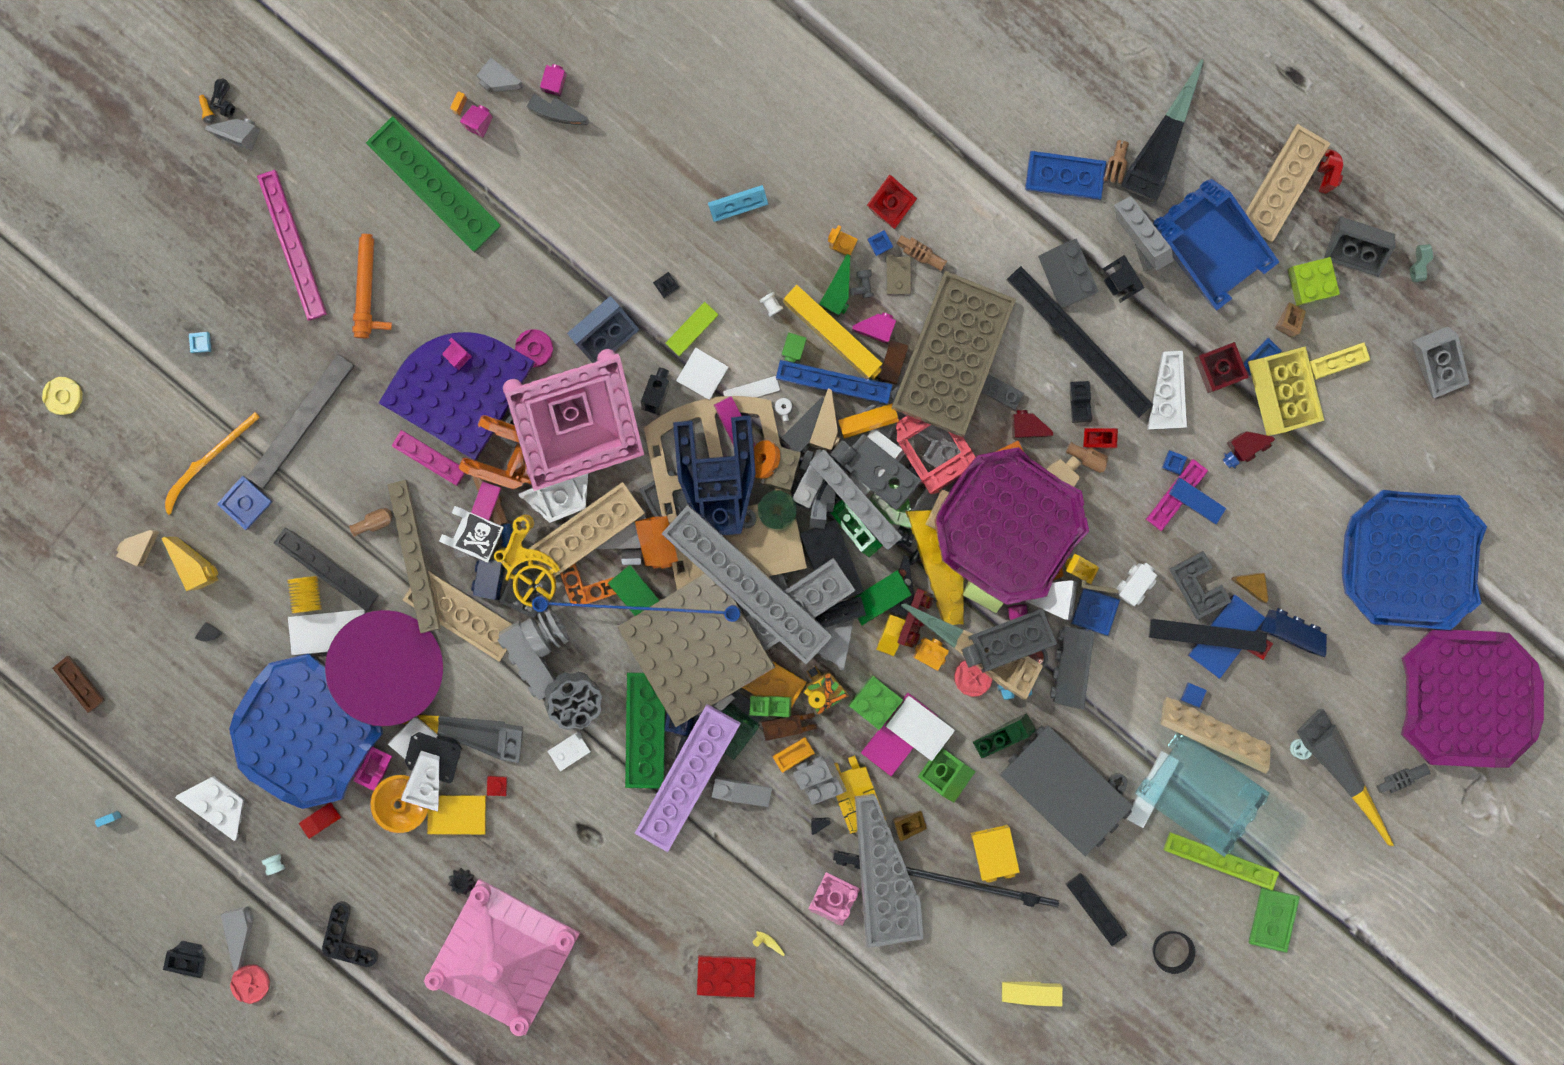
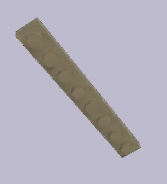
M408 480L387 484L420 633L441 629Z

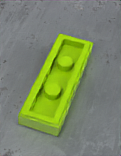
M704 302L665 344L680 357L719 315Z

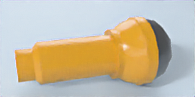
M200 95L199 102L203 111L202 120L207 124L213 123L215 121V114L210 110L205 96Z

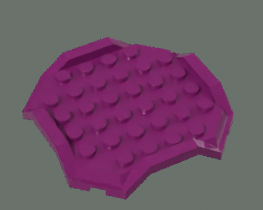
M1019 447L977 455L958 478L941 504L934 520L942 561L963 578L1006 605L1047 597L1053 579L1070 553L1089 533L1088 521L1084 513L1082 491L1062 481L1040 466Z
M1430 630L1420 639L1421 641L1415 647L1411 648L1402 657L1406 674V716L1401 736L1420 753V756L1429 765L1509 768L1538 740L1544 722V680L1538 662L1510 633Z

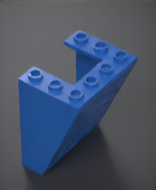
M1213 179L1204 181L1198 190L1186 195L1180 204L1172 206L1166 215L1157 218L1153 222V225L1172 248L1174 260L1216 311L1232 299L1227 292L1256 270L1265 274L1279 263V260L1232 193Z

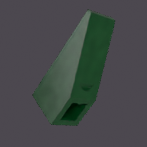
M1026 713L973 741V744L982 759L1030 737L1036 728Z

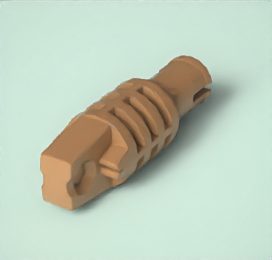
M901 235L896 243L904 249L903 252L922 264L928 263L939 271H942L947 260L932 253L933 250L912 237L908 239Z

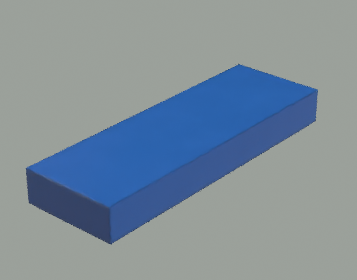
M1178 478L1169 492V495L1213 524L1218 523L1226 510L1224 506L1181 478Z

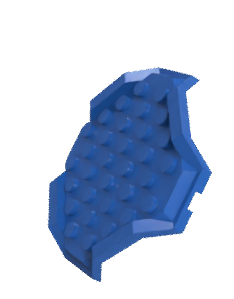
M1380 490L1350 516L1344 535L1342 580L1344 593L1371 624L1451 630L1461 622L1464 616L1482 604L1477 583L1480 545L1487 525L1478 515L1474 514L1461 495Z
M311 654L269 663L255 678L233 714L229 728L238 769L248 780L281 801L301 809L344 799L349 783L369 750L383 734L382 726H373L357 721L338 706L327 686L325 666Z

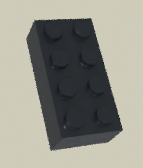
M836 520L826 523L824 529L813 528L800 533L814 570L832 558L841 567L855 588V591L844 599L864 592Z

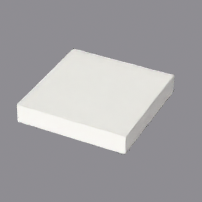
M695 348L676 381L710 400L729 367Z
M416 716L394 736L388 745L405 759L412 735L418 732L435 738L438 735Z

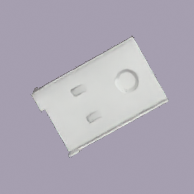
M578 731L547 752L558 769L562 771L591 751Z

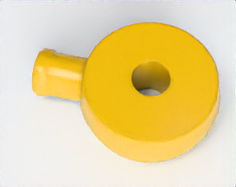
M808 688L804 691V694L808 696V703L811 707L819 709L825 705L826 696L823 692L819 690L812 692Z

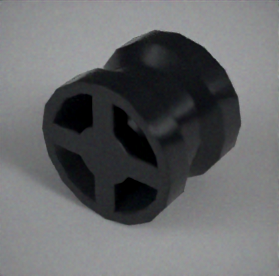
M899 525L898 533L902 538L896 544H906L908 547H911L914 537L911 528L906 529L904 526Z

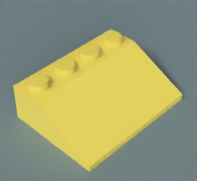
M1306 346L1248 362L1266 435L1280 434L1324 421Z

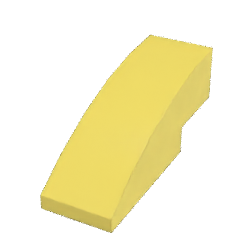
M1002 982V1002L1036 1006H1062L1063 987L1059 983Z

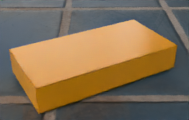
M806 737L772 757L783 773L814 755L815 752Z

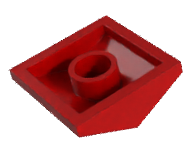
M889 175L869 201L867 207L879 219L895 229L917 198L892 175Z

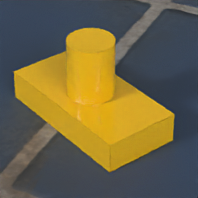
M1074 554L1073 558H1068L1065 563L1067 572L1081 580H1085L1088 584H1092L1099 569L1098 566L1077 554Z

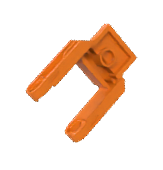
M482 415L478 422V427L481 426L494 432L495 435L518 442L507 465V470H502L469 458H462L458 468L468 475L511 489H516L522 486L523 483L531 484L515 426Z

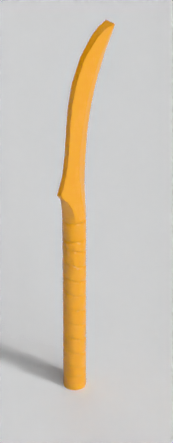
M256 412L203 458L191 463L189 469L168 492L165 500V509L168 515L172 513L176 499L185 485L206 464L260 418Z

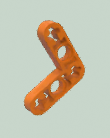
M576 563L569 567L570 569L574 567L575 571H570L566 574L562 572L560 574L570 603L588 604L616 594L613 589L607 590L609 594L605 595V589L602 583H605V587L609 586L608 582L614 577L584 587ZM573 574L577 577L575 585L567 583L568 575ZM580 585L581 589H577V592L583 596L580 600L581 603L573 600L575 592L572 591L570 593L569 588H576ZM594 586L601 589L602 593L599 597L591 595V589Z

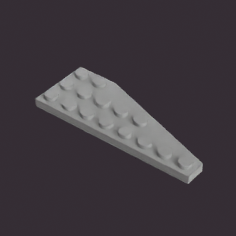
M874 794L855 796L866 946L871 948L923 939L921 902L891 835L890 828L885 821L879 802Z

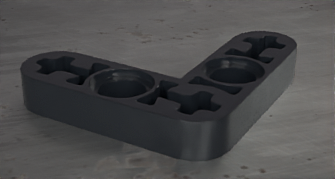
M340 901L331 910L322 952L330 958L370 967L378 959V953L375 949L343 941L351 908L347 902ZM343 906V910L346 911V913H343L341 915L340 920H334V918L337 919L339 917V911L337 909ZM338 924L341 927V933L334 934L331 930L332 925ZM333 939H336L333 945L336 950L330 952V948L327 946L332 943ZM346 948H353L355 956L352 958L347 957L345 954ZM361 950L362 952L360 955L366 956L368 953H370V956L373 959L367 962L366 957L361 956L359 960L357 959V957L359 956Z

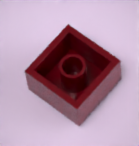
M1235 342L1194 358L1207 393L1249 378Z

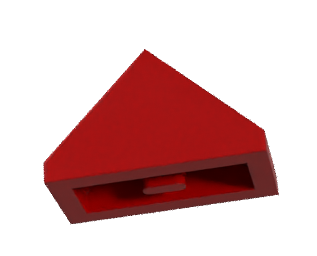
M1084 428L1083 447L1117 448L1118 428Z
M330 802L298 824L308 839H310L342 817L332 802Z

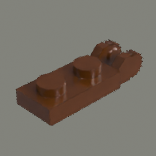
M814 712L762 721L765 741L817 729V724H809L802 727L800 721L812 719L815 717Z

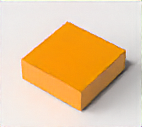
M458 91L450 107L453 113L459 116L468 99L464 93Z

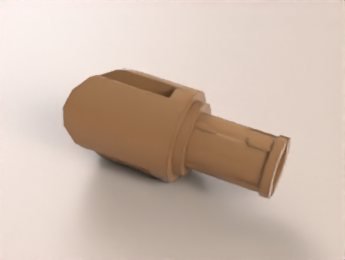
M1122 140L1116 142L1114 156H1111L1108 160L1103 181L1108 182L1113 166L1111 182H1116L1119 169L1121 168L1118 183L1122 184L1128 163L1125 159L1129 145L1128 142L1123 141V144H1121Z
M1070 442L1066 453L1080 459L1082 465L1099 473L1105 471L1108 456L1091 447L1084 449Z
M387 508L377 509L366 514L364 520L350 525L349 528L354 537L368 530L375 532L388 526L392 521L393 515Z

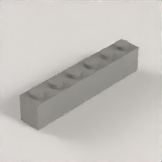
M825 450L809 462L887 550L902 538L897 530Z

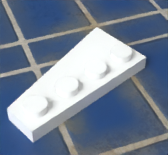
M1183 351L1162 352L1147 430L1187 427Z

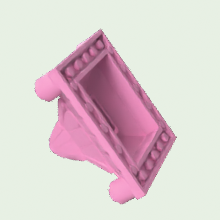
M605 349L601 351L595 363L536 380L529 384L522 385L516 379H510L504 383L503 392L509 405L526 463L527 474L534 491L644 455L619 354H615L613 350Z
M478 879L429 973L425 976L424 982L429 990L440 989L506 1024L514 1035L523 1036L529 1030L580 932Z

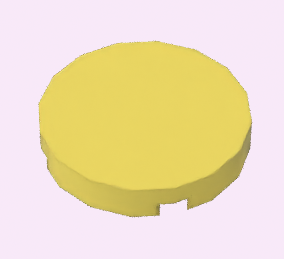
M57 377L45 385L42 399L50 412L57 415H68L74 413L80 407L83 393L76 381L67 377Z

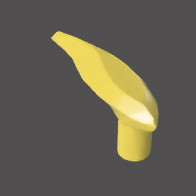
M756 931L757 937L753 940L754 946L758 947L763 942L780 955H785L772 937L766 933Z

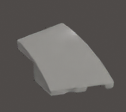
M853 620L826 627L825 629L833 636L817 653L826 661L830 660L838 665V669L843 671Z

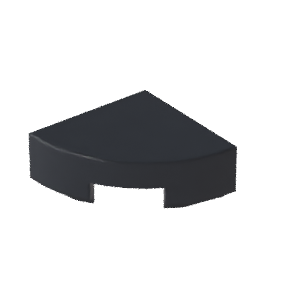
M205 622L195 636V639L211 641L218 638L223 632Z

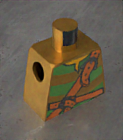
M817 666L806 671L812 680L806 684V688L812 692L819 690L826 696L825 705L822 708L815 709L817 715L849 696L829 671L821 674Z

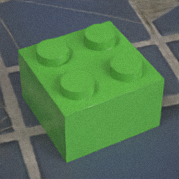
M871 675L848 705L880 730L903 699L875 676Z

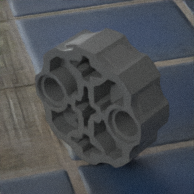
M565 672L558 675L553 683L548 684L544 692L546 695L544 705L550 720L558 724L559 728L565 730L571 728L583 729L589 726L590 722L601 713L602 695L596 682L592 681L583 672ZM570 683L569 686L563 687V685Z

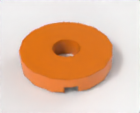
M762 440L754 446L755 477L766 479L774 473L772 471L779 465L780 450L775 443Z

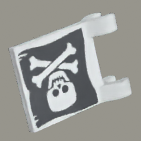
M454 506L452 513L462 517L454 538L442 534L439 542L488 563L504 527Z

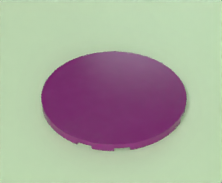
M372 611L352 619L334 637L325 661L326 682L335 702L350 717L373 726L398 725L418 716L434 700L443 676L442 654L431 632L420 633L417 619L397 611Z

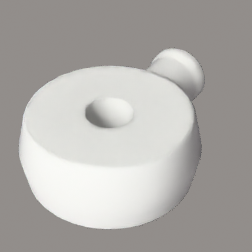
M780 398L775 402V411L782 415L783 422L789 421L788 414L792 411V402L788 398Z

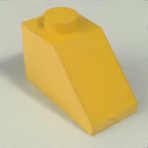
M891 614L888 615L876 650L892 656L895 655L899 647L897 642L905 619Z

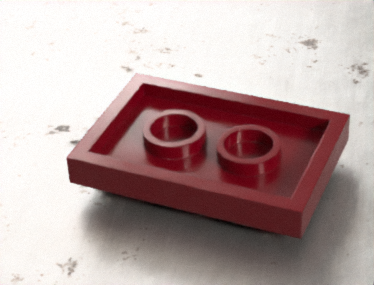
M917 588L911 606L926 613L927 609H930L933 604V594ZM908 612L897 643L913 648L920 639V634L918 633L924 624L910 612Z

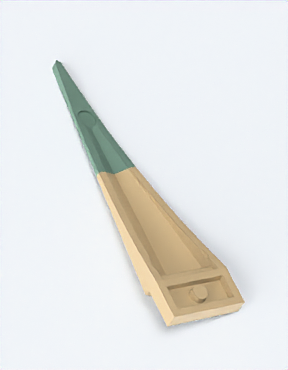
M901 604L903 608L962 655L961 649L973 645V641L968 639L969 636L973 635L972 633L912 606ZM1026 656L984 673L1005 690H1009L1024 700L1027 699L1043 665ZM981 663L978 664V665H975V666H977L980 670L983 669V666H982Z

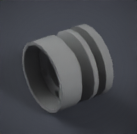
M550 607L544 610L547 618L542 612L538 613L539 623L531 617L520 624L527 641L540 658L552 652L550 642L560 647L559 638L564 644L570 641L562 620Z

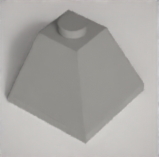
M244 118V121L234 119L207 125L205 128L206 131L216 138L250 151L253 150L260 131L255 126V122Z

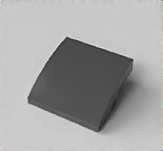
M515 568L512 574L516 575L521 569ZM525 571L522 573L530 578L533 584L528 585L518 578V590L522 597L526 595L531 587H534V591L527 599L529 602H533L537 596L542 595L536 590L538 586L546 591L550 586V583L544 580L535 584V580L538 577ZM509 579L499 603L535 618L537 611L533 607L524 605L517 599L513 590V579Z

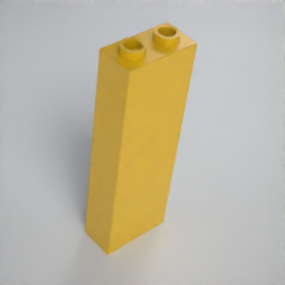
M798 285L785 296L783 303L865 379L872 378L874 380L882 371L880 367L883 363Z

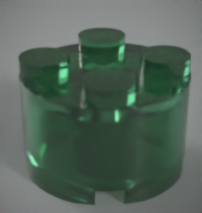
M772 491L764 495L758 504V516L761 523L772 531H784L790 528L797 517V507L794 499L783 491ZM775 507L778 509L782 508L781 515L773 514Z

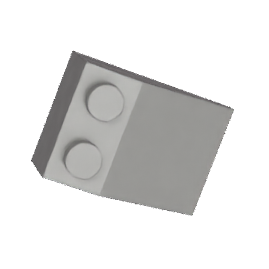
M1445 327L1412 341L1416 359L1433 398L1470 384L1459 336L1451 328Z

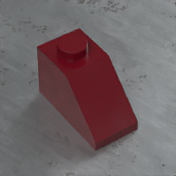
M1017 410V414L1012 415L1013 438L1053 436V431L1035 414L1028 413V410Z

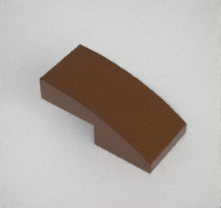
M890 340L878 379L897 384L909 345Z

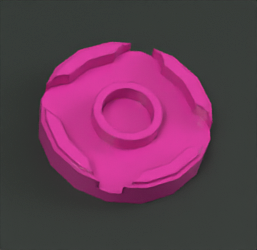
M531 329L521 333L516 339L515 350L535 361L536 363L533 368L541 367L551 359L553 343L550 337L543 331Z

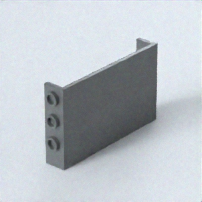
M1041 725L1034 733L1036 737L1032 741L1028 739L1021 746L1023 750L1018 755L1016 753L1012 755L1008 760L1010 764L999 775L1086 857L1095 846L1099 847L1106 840L1104 837L1108 832L1113 833L1119 825L1117 823L1122 818L1125 820L1132 813L1131 808L1133 806L1048 725L1045 727Z

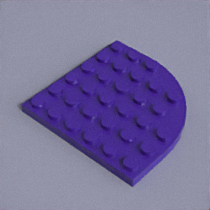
M458 332L442 335L426 342L409 355L398 369L380 399L379 404L477 461L494 433L481 426L478 427L481 416L486 415L501 420L509 408L503 392L504 383L510 379H516L523 384L536 362L501 341L483 334ZM450 338L457 341L472 356L460 370L455 368L443 356V352L452 344L449 341Z

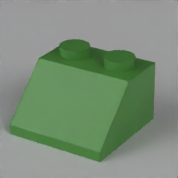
M941 748L933 761L929 760L918 778L941 796L954 803L976 771L944 748Z

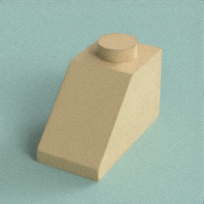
M148 530L124 539L118 545L116 557L135 566H144L159 531Z

